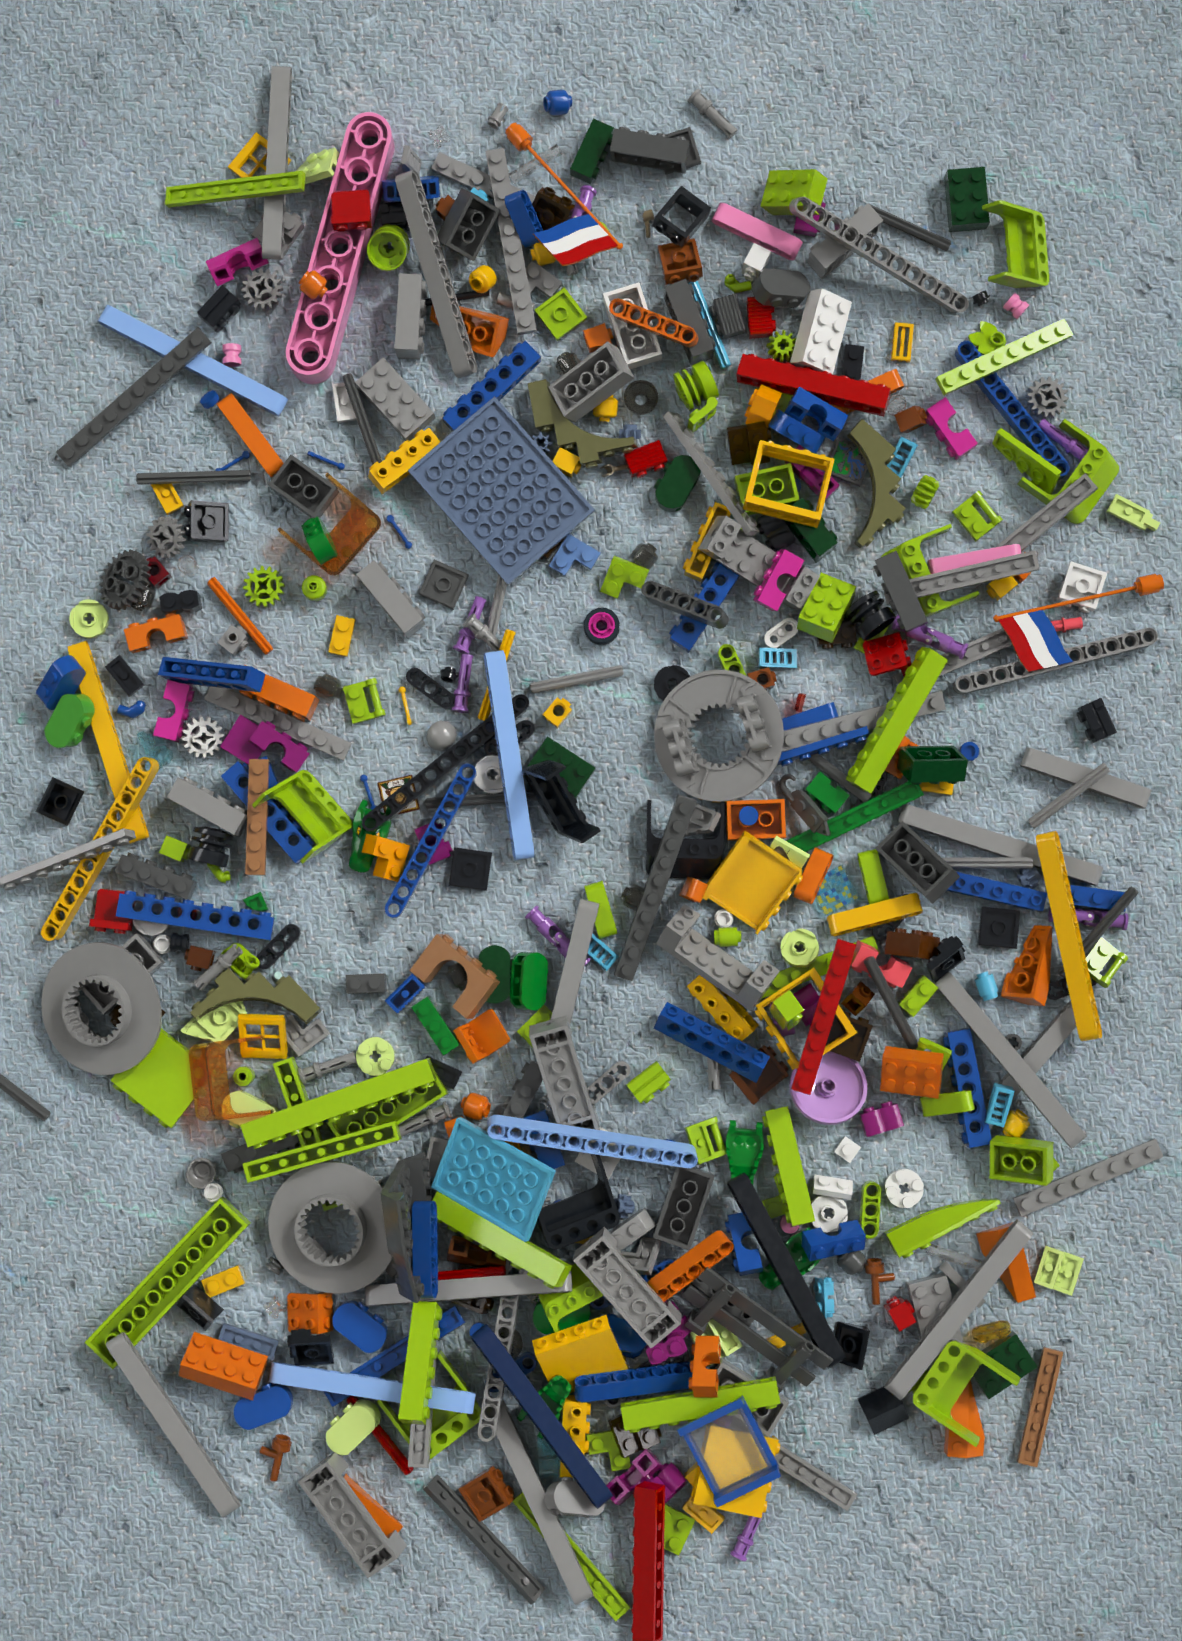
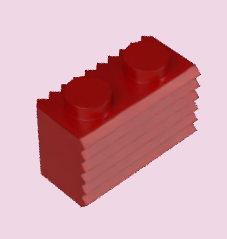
M747 297L749 339L769 338L772 336L773 331H776V321L772 320L771 313H774V307L762 305L755 297Z
M660 440L636 448L630 453H624V459L631 477H644L648 471L653 469L655 472L660 471L667 464V458Z

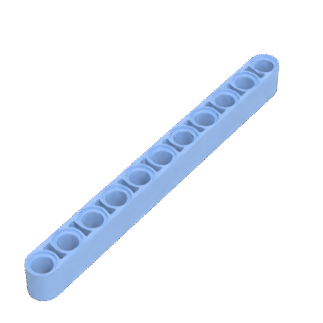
M110 305L105 306L98 319V322L104 327L162 357L166 356L180 343L176 339ZM202 353L184 367L278 417L288 401L286 397Z
M504 650L484 653V665L513 858L515 861L534 858V846Z
M492 1115L487 1121L488 1135L496 1140L681 1168H693L698 1162L695 1147L687 1143L503 1115ZM498 1125L500 1128L495 1129L492 1126ZM514 1128L520 1129L519 1131H512ZM533 1131L539 1132L538 1134H531ZM552 1134L558 1135L557 1137H551ZM571 1137L577 1138L576 1140H570ZM591 1140H596L595 1143H589ZM615 1143L614 1146H609L608 1144ZM629 1146H635L633 1149L627 1148ZM648 1149H654V1150L651 1151V1152H647V1151H646V1150H648Z
M271 1362L269 1375L270 1383L400 1403L403 1381L300 1365L295 1366L294 1364ZM430 1386L433 1389L432 1398L429 1399L428 1407L473 1414L476 1393Z

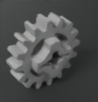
M262 268L259 269V273L252 270L253 275L247 274L248 281L242 282L245 288L241 289L242 293L245 294L243 296L244 299L248 300L249 306L254 304L255 310H258L259 306L262 307L263 311H265L266 306L273 309L272 304L278 305L277 298L283 297L280 293L283 291V287L280 286L281 280L276 279V273L271 275L269 269L265 273ZM270 280L274 283L275 289L270 287ZM250 290L255 293V299L251 296Z
M1049 376L1045 381L1041 377L1039 382L1035 380L1033 386L1028 388V391L1031 393L1026 395V398L1030 399L1027 405H1032L1030 411L1036 410L1037 417L1043 414V418L1046 419L1049 414L1051 418H1054L1055 412L1059 415L1062 412L1061 409L1067 406L1063 402H1067L1069 399L1064 396L1068 390L1062 389L1064 383L1057 384V378L1051 381V376ZM1042 386H1049V388H1045V389L1040 388V387H1042ZM1046 394L1049 395L1048 401L1045 400ZM1049 406L1055 407V408H1052V409H1045L1046 407H1049Z
M170 516L158 517V520L152 521L154 526H148L151 532L146 533V536L150 537L147 543L152 544L150 550H156V556L161 555V558H172L180 554L179 549H184L182 542L186 541V539L182 535L186 532L181 531L183 525L177 524V519H172Z

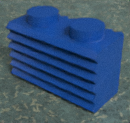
M412 973L385 1002L396 1013H400L406 1005H409V1002H412L417 997V994H420V991L426 988V985Z

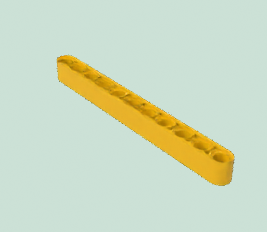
M87 641L70 645L67 648L69 655L73 656L86 672L79 687L81 694L87 695L94 704L95 713L92 717L91 725L114 798L116 799L130 773L90 646ZM130 795L126 797L127 804L131 802ZM140 804L125 828L135 832L136 838L130 840V844L149 838Z
M142 757L137 761L93 840L106 836L109 828H111L112 833L126 828L159 770V763L156 759ZM149 761L151 767L146 771L145 764ZM137 778L141 780V785L138 788L135 785ZM128 795L131 796L130 804H127L126 797ZM119 811L122 814V818L120 821H118L116 818V815ZM112 850L102 852L101 854L97 853V856L94 858L80 860L41 929V935L45 940H59L64 936ZM90 861L93 863V869L91 871L88 868V863ZM80 878L84 881L82 887L79 886L78 882ZM71 894L74 896V902L72 904L69 901V897ZM61 911H63L65 914L63 920H61L60 918ZM52 927L55 929L54 936L50 934V930Z
M1057 831L1036 835V844L1078 1035L1082 1042L1102 1038L1101 1024L1059 835Z

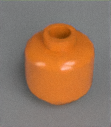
M315 270L306 271L298 282L300 284V291L311 299H316L318 296L322 298L328 290L325 287L327 280Z
M472 1092L462 1099L461 1108H463V1114L466 1117L479 1121L488 1116L491 1103H489L486 1096Z

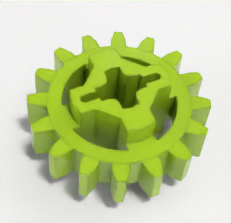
M261 566L259 571L253 568V574L247 573L250 578L244 579L247 586H243V589L248 591L245 596L247 598L251 597L249 600L251 603L256 601L257 607H260L261 603H263L265 608H267L268 603L274 606L275 599L277 601L281 600L279 594L284 595L281 588H284L285 584L280 583L283 577H277L279 573L277 570L272 573L270 566L267 570H265L264 566ZM260 575H267V576L264 577V578H259V577H258V576H260ZM274 581H276V591L273 590ZM254 582L255 590L252 592V583ZM261 584L266 585L268 588L266 590L262 589ZM263 596H270L267 599H260Z

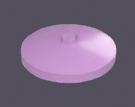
M831 1051L824 1054L811 1095L791 1090L797 1069L795 1068L791 1073L789 1087L792 1100L805 1117L816 1123L824 1125L844 1123L853 1118L865 1102L867 1080L862 1067L856 1060Z

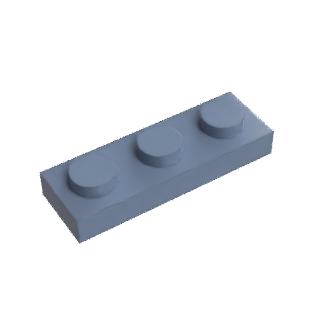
M223 1323L218 1340L266 1355L270 1360L274 1359L280 1341L227 1323Z

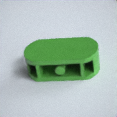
M65 694L61 696L44 729L45 737L52 746L56 748L74 747L82 741L83 734L91 724L95 713L94 704L87 695Z

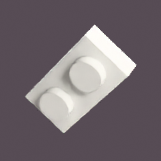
M332 384L337 422L356 421L357 419L345 384Z
M814 1175L813 1194L851 1200L852 1180Z

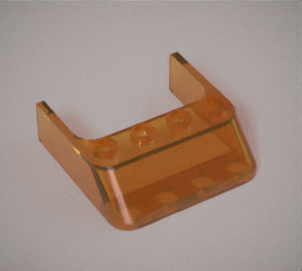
M327 473L325 475L326 479L351 501L350 510L329 533L338 556L320 565L312 551H307L280 527L277 531L327 574L336 576L348 566L381 527V520L377 514Z
M265 1035L200 1043L190 1048L189 1062L196 1117L199 1120L217 1121L274 1113V1109L237 1113L232 1109L225 1056L227 1047L233 1043L264 1040Z

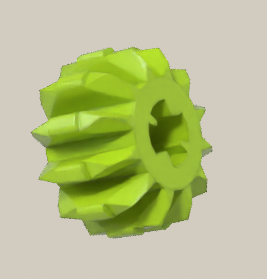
M785 330L782 331L781 335L776 331L775 337L770 336V343L766 345L770 349L767 354H774L772 359L780 358L779 362L783 363L784 358L787 362H790V356L792 357L796 338L791 339L793 333H789L786 336ZM780 344H785V346H784L785 349H784V350H781V349H780V348H781Z
M924 475L911 496V502L919 508H928L940 486L939 482L931 476Z

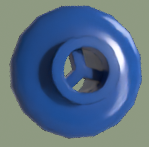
M564 89L549 91L543 98L544 109L551 116L565 115L569 112L570 107H572V97Z

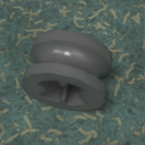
M1008 1034L1005 1036L1007 1041L1015 1037L1017 1045H1013V1047L1017 1051L1022 1046L1021 1038L1016 1034Z
M270 1257V1263L265 1265L277 1275H280V1270L284 1269L279 1260L274 1257Z

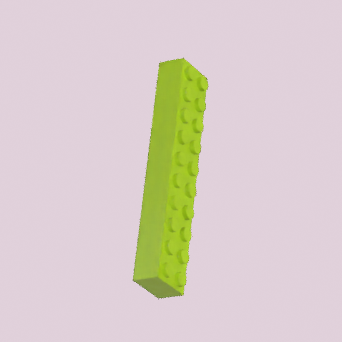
M430 1058L241 1124L240 1127L247 1147L253 1146L254 1149L267 1145V1140L272 1139L274 1143L287 1138V1133L293 1136L304 1132V1127L309 1126L310 1129L321 1126L326 1119L330 1123L342 1118L341 1114L343 1113L349 1116L360 1112V1107L365 1106L366 1109L379 1105L378 1101L384 1100V1103L397 1098L396 1095L399 1093L406 1096L416 1092V1087L421 1086V1089L434 1085L433 1081H436L437 1077Z
M224 1196L221 1197L85 1343L109 1367L114 1369L118 1364L109 1352L106 1343L124 1332L133 1345L136 1346L241 1235L251 1222Z

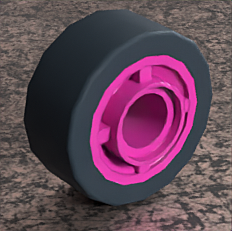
M593 609L584 620L586 637L597 645L611 643L619 633V619L610 609ZM599 622H604L607 628L600 631L596 625Z

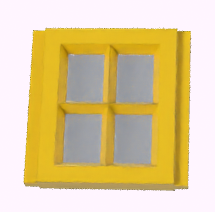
M256 132L228 168L240 178L266 175L268 141ZM288 157V165H289V163H290L292 160Z
M238 1014L242 1058L287 1059L288 1050L284 1015Z

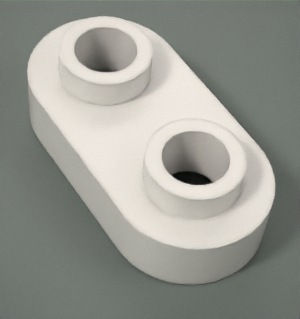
M786 618L765 634V645L768 648H778L797 634L798 622L793 618ZM787 625H790L792 627V631H786L785 627ZM775 636L777 642H771L770 637Z

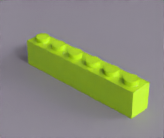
M788 1106L765 1111L762 1121L764 1128L768 1127L770 1134L766 1137L768 1146H772L774 1154H771L773 1166L777 1165L779 1172L775 1175L778 1185H782L783 1189L780 1196L782 1204L787 1206L788 1211L785 1212L787 1224L791 1223V1227L815 1222Z
M413 1302L398 1420L404 1424L426 1425V1419L430 1417L428 1402L432 1398L433 1389L430 1386L431 1379L435 1377L433 1362L434 1359H437L438 1353L437 1347H435L436 1340H439L440 1337L438 1322L442 1319V1309L437 1302Z

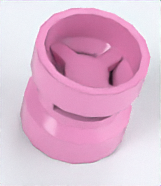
M1014 293L1004 304L1003 308L1006 311H1011L1012 316L1018 319L1029 307V304L1026 301H1021L1020 296Z
M235 343L223 344L222 351L225 356L222 358V364L228 367L241 366V358L239 357L241 345Z

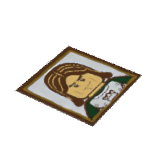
M408 775L378 782L381 801L383 802L412 779L413 776ZM413 783L410 786V789L413 792H416L415 785ZM398 795L395 801L398 804H404L406 797ZM418 798L398 814L419 810Z

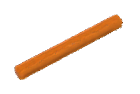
M215 577L211 578L207 582L208 586L244 630L247 631L248 635L265 655L273 650L271 644Z

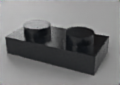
M845 344L841 375L848 376L854 380L861 379L864 346Z
M121 655L105 666L129 697L144 686V683Z
M427 1055L426 1059L430 1058L432 1066L443 1085L455 1089L462 1071Z

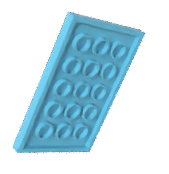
M458 1117L431 1188L527 1242L530 1240L556 1170L503 1140L492 1139L487 1131L462 1117Z

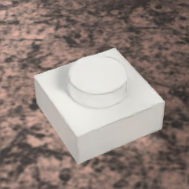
M844 1136L834 1152L851 1163L861 1147Z

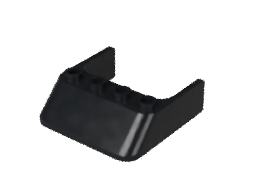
M545 760L522 769L525 779L558 834L584 843L601 832L599 827L591 825L586 821L587 818L581 809L579 810L576 805L578 803L577 799L567 789L568 783L563 777H560L559 773L566 769L565 765Z
M647 800L646 872L649 875L662 839L655 837L651 832V800ZM725 801L719 804V814H721L719 819V835L715 839H683L670 878L710 879L723 861Z
M591 1154L598 1175V1182L595 1187L542 1207L537 1224L550 1248L555 1250L561 1249L595 1235L603 1227L609 1230L619 1223V1213L600 1155Z

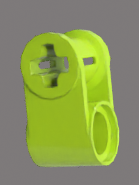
M233 943L237 947L239 946L243 953L232 962L230 968L239 977L246 979L252 974L254 969L258 968L260 961L244 948L242 944ZM232 945L226 948L221 954L226 953L232 947Z

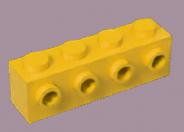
M430 428L425 431L423 429L418 431L414 435V439L410 442L406 440L399 446V450L389 452L384 457L385 460L381 463L376 462L369 468L368 478L381 494H384L410 475L408 470L440 443V440Z
M717 502L714 503L713 507L709 506L705 515L708 518L706 524H701L698 531L700 538L698 542L694 541L690 550L693 554L690 559H686L682 568L685 570V576L702 582L712 558L698 548L717 516H728L729 518L731 516L728 508Z
M698 975L687 985L690 994L696 997L702 1004L703 1009L714 1017L716 1024L734 1038L743 1041L759 1026L740 1003L702 976Z
M568 1395L563 1406L562 1426L584 1455L589 1450V1441H585V1434H589L590 1422H586V1415H590L591 1403L578 1402L575 1399V1395ZM560 1460V1477H572Z

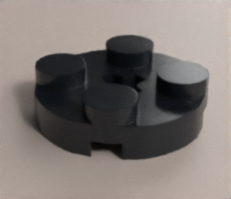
M677 665L662 668L654 679L656 695L664 701L673 690L669 689L668 681L676 680V685L690 677V675L684 668Z

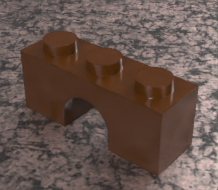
M455 1235L451 1237L447 1261L479 1268L506 1266L507 1259L504 1261L497 1258L494 1251H486L463 1237Z

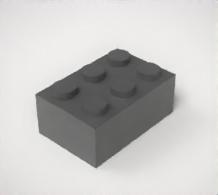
M461 188L437 234L439 242L474 261L500 209L474 193Z
M291 454L268 484L271 490L310 518H316L317 516L321 518L339 493L336 486Z

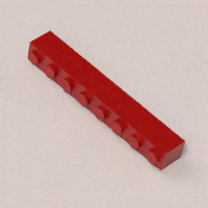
M742 354L736 373L738 383L759 388L763 384L789 395H793L798 387H801L828 404L883 417L885 416L890 399L891 388L883 384L875 385L866 380L850 379L845 375H832L828 371L820 372L810 367H798L789 362H777L772 358H759L754 354Z
M841 939L836 941L791 1090L811 1095L857 944Z
M643 1481L635 1486L633 1492L635 1498V1508L633 1510L634 1547L632 1551L634 1556V1566L632 1569L634 1580L632 1587L633 1624L631 1631L633 1633V1641L663 1640L665 1485Z

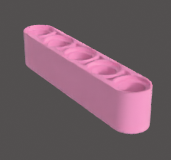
M719 203L711 220L715 225L788 260H795L803 244L799 238L726 203Z
M1012 544L927 560L930 574L1017 555L1021 554L1020 544Z

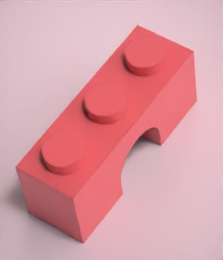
M858 940L851 961V968L859 973H862V971L869 973L864 960L869 956H873L876 960L879 952L875 947ZM892 955L885 965L879 966L888 985L893 988L896 986L903 988L913 968L908 962Z

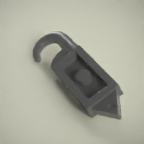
M785 774L782 776L779 787L783 795L791 803V807L813 833L817 832L829 836L830 831L827 824L829 819L805 791L796 790L791 792L787 788V779L796 780L793 775Z

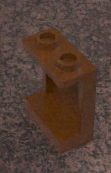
M763 1045L758 1049L770 1056L757 1083L734 1071L728 1073L730 1078L753 1105L779 1082L789 1076L787 1073L788 1067L783 1061L779 1063L775 1059L777 1054L770 1046L766 1048Z

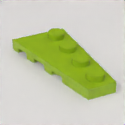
M1000 428L996 432L992 444L1009 461L1013 460L1016 463L1017 469L1022 474L1025 472L1032 479L1031 482L1034 485L1039 486L1044 492L1052 495L1062 471L1028 448L1024 443H1021L1010 433Z

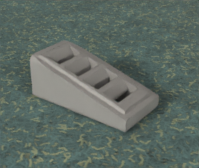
M405 145L401 159L403 173L414 169L419 174L422 163L421 159L410 146Z

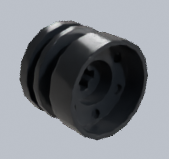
M878 591L870 592L859 598L844 614L847 619L852 618L850 621L851 625L861 622L856 632L863 641L873 638L896 619L895 614L889 607L879 609L884 603V599H878L880 596Z
M207 826L194 827L193 831L201 833V838L192 836L191 839L199 842V846H189L186 859L226 868L229 855L221 851L222 848H231L232 845L223 842L224 839L233 841L234 836L216 828Z

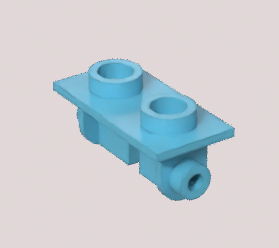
M815 1277L813 1285L815 1301L825 1319L833 1317V1313H835L834 1299H828V1295H834V1281H832V1277H824V1279Z

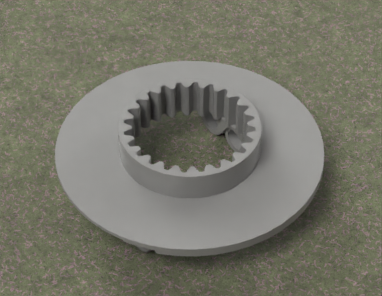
M729 670L704 671L683 680L663 701L655 722V749L664 772L682 791L702 800L731 801L755 791L775 770L783 750V721L774 699L757 681L741 673ZM711 707L713 709H718L719 707L733 710L734 713L739 714V718L743 721L746 731L745 739L749 743L744 744L746 751H740L742 756H736V762L730 760L729 765L727 763L720 765L707 762V759L701 758V754L695 753L697 747H692L695 743V740L691 739L695 735L691 731L696 728L694 722L700 721L698 716H704V710L710 712Z
M105 942L83 944L62 955L55 962L46 977L41 1000L44 1025L55 1048L71 1064L89 1073L111 1075L133 1068L151 1052L158 1039L162 1025L160 998L150 973L139 959L128 952V950ZM96 982V984L102 983L103 987L109 986L108 991H114L113 997H118L119 999L116 1003L121 1005V1008L118 1010L122 1014V1016L118 1017L121 1023L116 1024L117 1029L113 1030V1034L107 1037L103 1036L100 1038L99 1035L96 1036L94 1031L88 1026V1017L80 1009L81 1003L77 996H80L79 991L84 989L83 986L89 983Z
M339 1161L320 1162L303 1167L284 1181L275 1194L268 1218L271 1245L284 1269L303 1285L325 1293L353 1292L375 1281L385 1271L393 1257L389 1254L380 1194L383 1187L363 1170ZM327 1201H329V1204L336 1201L337 1206L343 1204V1209H350L349 1215H355L353 1221L358 1222L356 1229L359 1232L356 1234L358 1239L354 1243L355 1246L348 1253L346 1252L342 1256L338 1254L335 1258L333 1254L326 1253L317 1241L312 1240L307 1233V1229L303 1228L307 1224L304 1220L308 1217V1213L312 1208L320 1203L325 1204Z

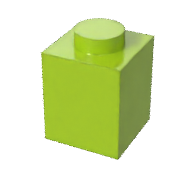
M166 835L159 853L184 862V860H188L186 858L189 846L191 845Z

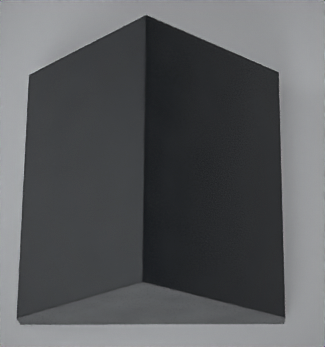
M52 777L35 812L68 826L84 791Z
M196 1284L182 1296L177 1304L182 1311L205 1331L224 1310Z
M837 1322L835 1338L846 1357L839 1363L863 1370L870 1330L867 1327Z
M884 1386L857 1398L874 1435L909 1419L902 1400L896 1398Z

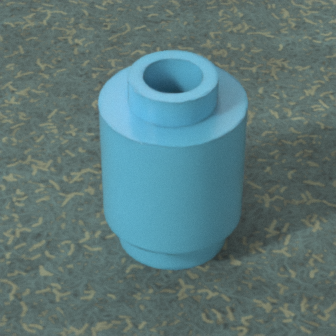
M988 971L977 974L978 978L975 979V983L980 997L984 1001L998 997L997 992L999 990L993 974H989Z

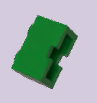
M818 772L804 791L807 792L814 802L817 800L822 804L820 808L826 813L830 814L832 812L835 814L850 795L839 786L834 788L830 785L832 780L822 772Z

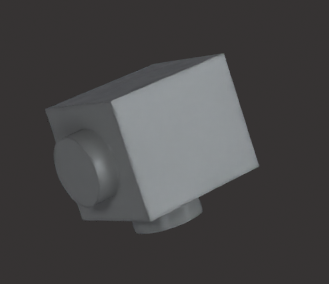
M231 624L217 643L236 656L239 651H244L249 643L247 641L249 638L246 636L247 631L239 625L234 627Z

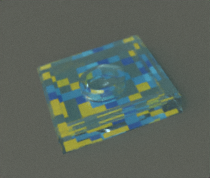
M843 865L827 872L816 895V900L825 916L860 899Z

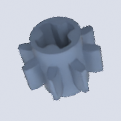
M623 424V429H619V438L634 437L636 440L641 439V430L637 429V424Z
M542 432L537 437L532 435V439L537 445L538 442H544L545 447L540 446V448L550 454L548 447L553 446V442H548L550 435L542 436Z
M1035 866L1033 868L1019 869L1020 874L1017 875V878L1022 887L1026 888L1028 886L1030 889H1033L1039 885L1038 880L1041 879V876Z
M618 1194V1198H615L614 1201L619 1217L628 1219V1214H633L634 1201L631 1200V1196Z

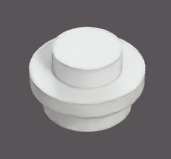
M720 909L715 913V924L720 928L729 927L733 923V915L725 909Z
M167 935L157 936L153 941L155 951L160 954L168 953L170 951L171 938Z
M217 1183L208 1184L204 1189V1197L209 1202H217L223 1195V1188Z

